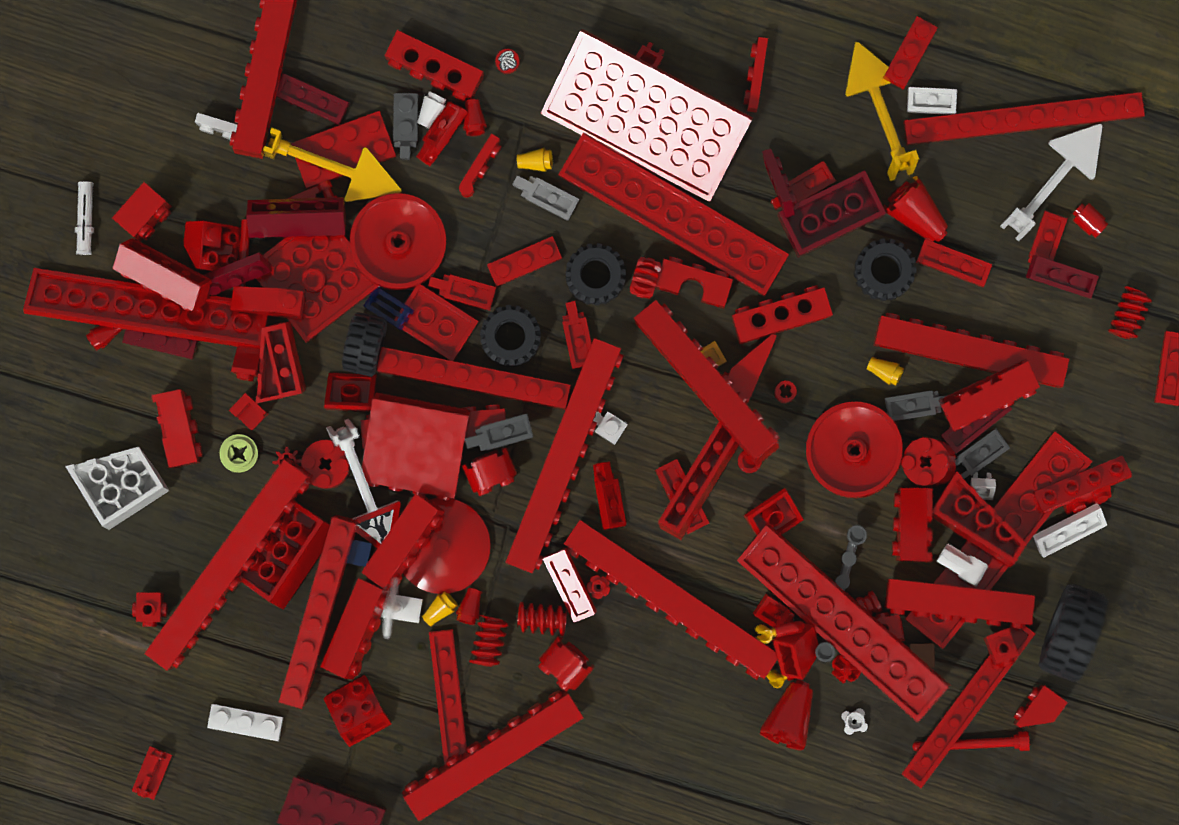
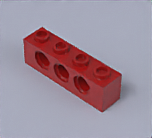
M398 30L385 54L386 60L389 61L388 65L398 70H401L403 67L410 71L409 75L421 81L423 78L432 81L431 86L441 91L446 88L453 92L452 96L462 101H465L466 98L469 100L473 99L484 76L483 71ZM409 52H416L419 57L417 61L410 63L405 60L406 55ZM431 62H437L440 65V69L436 73L427 71V66ZM451 73H459L462 76L461 80L458 83H451L448 80Z
M818 285L804 289L805 293L796 296L795 292L781 296V301L773 303L772 299L759 302V307L751 310L749 306L736 309V314L732 315L731 318L739 344L832 317L833 314L825 288L819 289ZM800 301H807L810 304L811 309L808 313H802L798 310V303ZM782 307L787 310L788 317L785 320L776 318L775 310ZM756 314L762 315L765 319V324L761 327H756L752 323V317Z

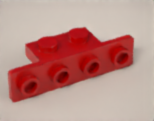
M1120 456L1035 491L1034 494L1043 513L1063 506L1067 515L1078 513L1093 504L1106 502L1111 497V486L1131 478L1132 472L1124 457Z

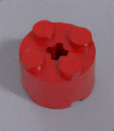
M923 437L913 441L906 448L901 459V465L906 476L913 483L921 486L937 487L949 482L955 474L956 456L950 445L944 441ZM929 458H931V460H930V463L932 464L931 467H928V466H927V465H928L927 460H928Z
M320 440L311 444L305 450L301 459V468L312 475L308 481L314 486L323 489H332L342 485L349 477L351 471L345 452L341 450L340 445L336 446L331 440ZM323 459L327 461L332 460L330 470L321 469Z
M506 447L502 448V453H498L496 449L472 459L473 463L469 467L467 462L462 465L472 491L477 492L479 496L491 492L494 485L500 483L501 487L514 482V476L517 475Z
M558 636L539 658L541 663L538 667L545 674L554 675L558 679L556 683L565 691L569 689L576 690L595 667L593 664L590 666L586 664L589 659L570 642L566 645L561 642L563 638Z

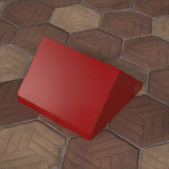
M328 373L324 408L336 411L371 412L373 397L376 393V375L370 377L361 374Z
M785 488L743 515L756 536L767 524L771 525L782 535L804 520Z

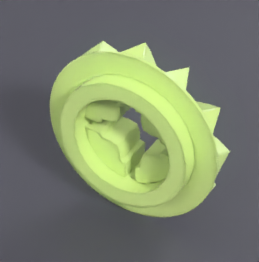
M242 434L232 435L222 443L220 459L228 470L242 473L251 469L258 460V448L250 437ZM232 446L238 449H242L247 446L245 452L243 453L246 461L240 458L231 461V459H233V456L235 455Z

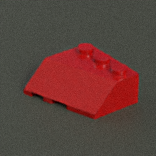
M899 488L898 493H894V507H898L897 517H893V531L897 532V539L892 541V555L896 556V561H932V553H927V547H930L932 542L931 527H927V523L932 521V488Z

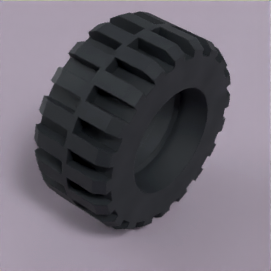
M1076 584L1066 586L1058 601L1039 658V667L1042 671L1073 682L1079 681L1082 678L1097 645L1105 620L1108 599L1104 594Z

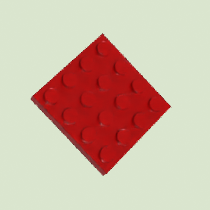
M344 235L286 237L262 255L271 264L272 272L256 278L263 288H281L304 292L305 303L302 320L287 319L306 343L380 287L367 279L357 268L351 254L350 242ZM308 268H318L325 275V285L318 292L307 291L301 283V276Z

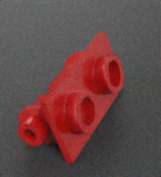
M150 746L132 791L137 793L138 796L154 800L172 755Z

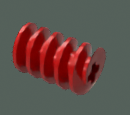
M1125 286L1129 293H1122L1121 297L1126 302L1118 303V307L1123 311H1115L1114 315L1119 320L1111 321V325L1116 329H1108V332L1130 340V338H1138V335L1133 330L1142 328L1137 323V320H1145V317L1140 312L1148 311L1149 309L1143 304L1144 302H1152L1147 294Z
M520 602L517 628L520 625L522 633H525L528 626H530L531 633L535 634L539 627L542 635L549 628L552 636L559 629L560 636H564L567 610L563 613L562 606L559 605L556 612H554L550 604L546 611H544L542 604H539L537 610H534L533 603H530L528 608L525 609L523 602Z
M480 615L485 621L478 622L477 625L483 628V631H477L475 634L481 640L473 641V644L479 647V650L471 651L477 659L469 660V662L488 667L499 665L500 661L494 658V656L502 655V652L496 647L504 646V642L498 638L506 636V633L501 628L508 627L509 624L499 618Z

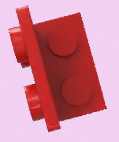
M362 676L324 697L326 706L339 734L349 747L391 725L389 717L380 706L366 676Z

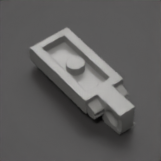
M517 176L513 182V186L523 191L521 196L526 198V200L567 221L579 201L578 198L537 177L530 176L527 181Z

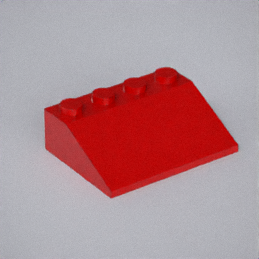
M299 503L296 504L289 514L285 512L280 519L283 522L276 533L271 532L267 537L269 543L261 553L257 551L252 558L255 560L252 567L247 572L243 571L239 576L243 584L283 610L321 555L330 527L329 523Z

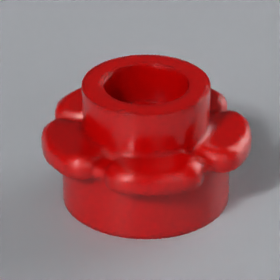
M595 575L590 578V582L587 584V591L592 594L593 598L601 599L602 596L609 594L610 582L604 576ZM598 584L601 585L600 589L596 588Z

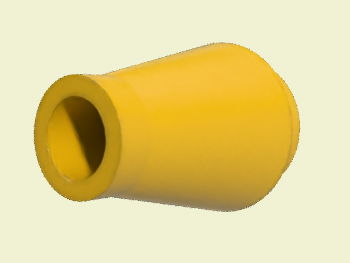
M542 148L524 154H517L518 169L524 168L544 172L547 169H552L553 157L551 150Z
M874 357L871 358L867 366L868 371H871L888 385L893 384L897 386L904 371V368L900 367L899 363Z
M444 591L442 594L437 595L428 610L422 615V618L432 627L436 622L455 612L458 604L450 594Z

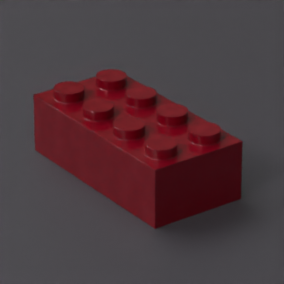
M863 171L793 205L795 215L786 218L782 210L778 212L777 217L797 257L800 258L884 217L886 212L866 171Z
M296 775L291 783L277 823L282 825H381L387 808Z

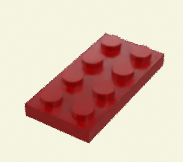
M380 111L291 143L292 146L354 169L357 167L364 148H367L379 163L396 157ZM295 157L306 189L344 176Z

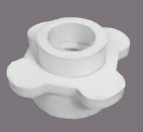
M858 708L854 712L844 711L841 718L845 722L844 731L846 734L851 735L856 731L865 732L868 725L865 723V712L863 709ZM853 719L857 720L856 724L852 723Z

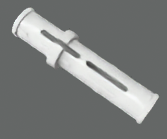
M78 182L77 227H75V233H77L76 254L91 255V234L94 233V228L92 227L93 183ZM85 196H86V209H85V215H84ZM84 221H85V240H84Z

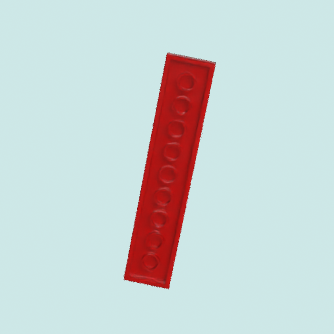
M585 134L581 135L558 174L563 179L720 271L728 273L732 278L763 296L766 295L789 255Z
M39 268L33 269L23 307L24 314L260 349L262 328L267 326L269 317L268 315L231 311L232 298L207 295L205 305L194 311L183 309L178 303L164 299L159 293L146 289L140 284Z
M1054 431L993 509L1003 521H1006L1028 543L1054 511L1043 513L1035 497V491L1085 471L1093 461ZM967 540L960 548V551L968 556L971 555L989 566L977 587L958 577L957 573L945 567L933 584L991 590L1009 566ZM910 611L905 617L906 621L941 649L945 648L964 624L962 622L963 617L953 616V621L938 619L939 614L929 613V618L914 616L915 611Z
M767 524L737 560L807 624L813 625L815 631L917 722L923 718L950 686L771 525Z

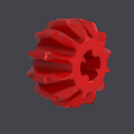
M641 257L638 259L630 286L631 294L648 299L653 296L661 270L660 262L652 258Z

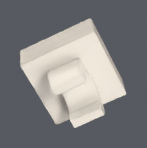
M978 472L973 474L970 486L978 492V495L983 500H993L996 479H992L991 473H987L986 479L978 478Z

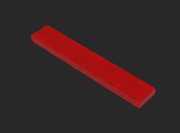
M453 629L429 632L444 765L446 760L453 755L458 754L460 756L467 751Z

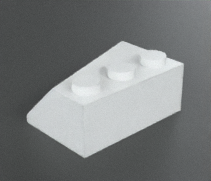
M140 447L110 454V456L99 459L87 460L80 464L65 466L102 527L108 530L169 491L160 474Z

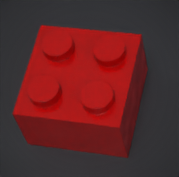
M143 182L112 219L139 242L143 239L146 241L154 233L155 229L153 227L159 221L161 223L165 221L170 215L169 209L172 206Z

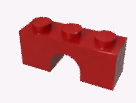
M675 257L663 260L655 289L678 295L680 287L684 282L695 280L703 287L701 302L724 309L733 279L728 278V273L715 270V273L705 271L706 267L692 263V267L683 265V260Z

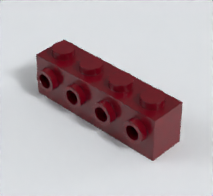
M344 197L248 200L246 217L249 238L345 235L346 213Z

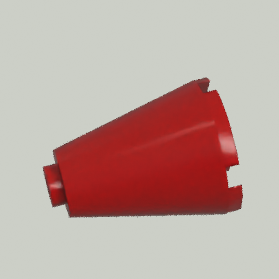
M914 176L912 178L915 181L911 184L908 181L903 183L888 198L889 206L883 205V208L888 215L931 242L934 240L939 242L948 233L946 231L948 225L922 180L918 176Z
M801 680L789 684L761 726L760 734L776 744H779V742L787 744L786 747L790 749L804 750L807 742L813 690L809 688L810 684Z

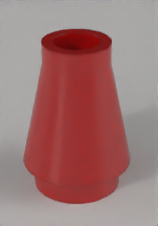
M478 99L465 101V110L468 113L464 117L463 130L466 131L467 136L483 135L487 125Z
M100 325L90 329V333L86 337L93 348L98 351L100 348L104 349L123 329Z
M473 588L467 589V593L456 611L457 621L475 625L476 620H479L481 591Z

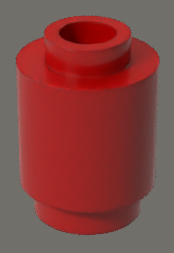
M1081 203L1072 213L1075 216L1072 221L1089 236L1093 235L1096 238L1108 225L1105 221L1106 218L1090 203L1086 206Z

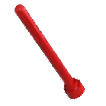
M1028 731L1013 734V737L957 740L950 750L1014 747V749H1019V751H1029ZM925 741L913 743V750L918 751Z

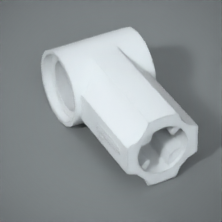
M946 544L937 559L938 563L957 573L959 578L977 587L989 567L979 559L971 555L968 556L949 544Z

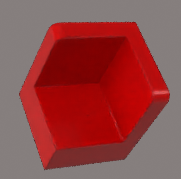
M245 393L229 411L250 430H254L268 413L258 403L255 404L256 401Z

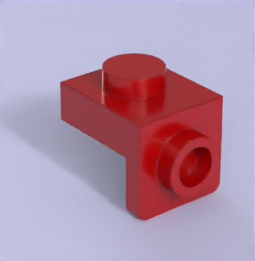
M765 594L753 612L754 616L773 628L776 625L793 622L794 613L790 608L768 594Z

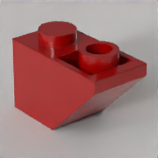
M245 346L237 347L231 372L237 375L236 378L251 382L254 381V377L258 378L260 349Z
M1040 685L1039 688L1035 686L1027 697L1030 699L1025 707L1020 706L1013 717L1016 720L1013 724L1017 727L1052 723L1068 702L1045 685Z

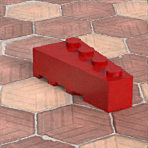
M958 472L953 475L932 509V518L1009 567L1013 566L1027 543L1006 521L1001 519L995 510L978 495V492Z

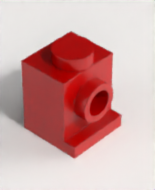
M1009 628L984 638L994 666L997 664H1001V667L1015 663L1014 658L1019 656ZM1001 644L1007 646L1008 650L1006 653L1000 652L999 646Z

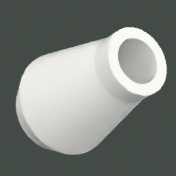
M429 91L428 95L424 96L417 123L430 129L432 123L446 107L444 105L446 99Z

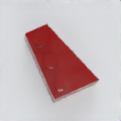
M286 321L263 327L255 404L302 394L307 391L291 322Z
M182 390L152 395V400L157 405L159 415L157 420L158 424L161 425L162 441L169 468L200 463L199 457H202L203 453L200 442L196 443L195 439L198 427L196 420L191 419L190 410H193L191 396H187L186 392Z

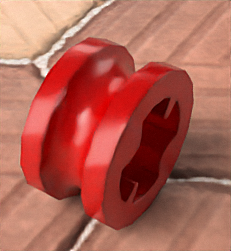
M782 381L777 384L774 395L779 402L789 403L795 398L797 390L792 382ZM781 386H783L784 388H786V386L790 387L791 390L789 391V393L791 394V397H781L780 394L782 391L779 388Z

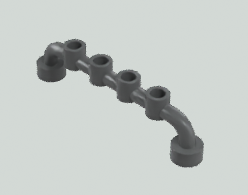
M858 525L852 526L847 531L849 542L846 552L841 556L843 564L840 575L835 578V583L844 591L850 585L849 575L852 565L856 562L855 553L857 545L862 544L867 537L866 530ZM822 638L821 643L815 649V655L820 661L828 662L834 658L835 649Z

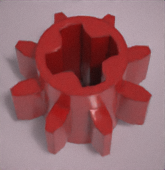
M286 447L285 453L276 452L279 458L278 461H273L272 464L280 466L282 461L286 459V456L289 455V458L298 465V463H301V460L296 457L299 451L296 450L291 454L289 447Z
M842 654L836 656L832 662L834 670L831 673L843 684L846 680L849 682L855 681L861 674V671Z

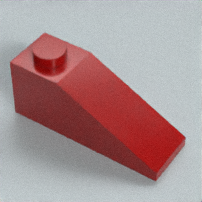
M236 286L233 288L230 310L302 320L305 295L303 291L281 288Z
M770 335L732 367L729 373L724 372L733 383L732 389L736 393L740 391L748 402L777 335Z

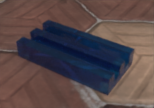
M379 287L371 293L363 305L377 316L386 318L388 323L399 330L403 329L404 326L402 324L404 321L407 323L409 320L408 315L414 312L412 308ZM380 294L381 296L393 302L400 308L404 309V311L401 314L397 310L393 309L386 303L376 298V296ZM372 302H375L379 306L383 307L390 313L397 316L398 320H393L389 316L385 315L378 309L371 306Z

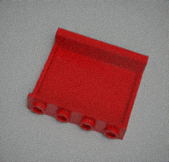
M375 393L362 463V471L368 486L378 487L383 485L388 486L393 491H403L405 489L412 491L413 494L417 493L424 496L426 494L436 495V498L441 500L454 499L457 493L461 459L471 410Z

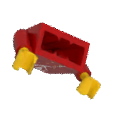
M801 621L776 625L774 629H768L765 625H758L755 630L762 635L756 638L761 642L768 643L772 640L773 636H776L773 642L782 674H779L776 670H771L766 676L770 680L769 683L778 689L783 686L786 679L788 681L795 678L803 680L817 658L815 649L819 644L816 636L818 633L815 631V627Z

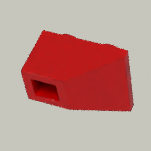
M187 221L185 223L184 247L196 269L214 271L238 261L241 227L207 221Z

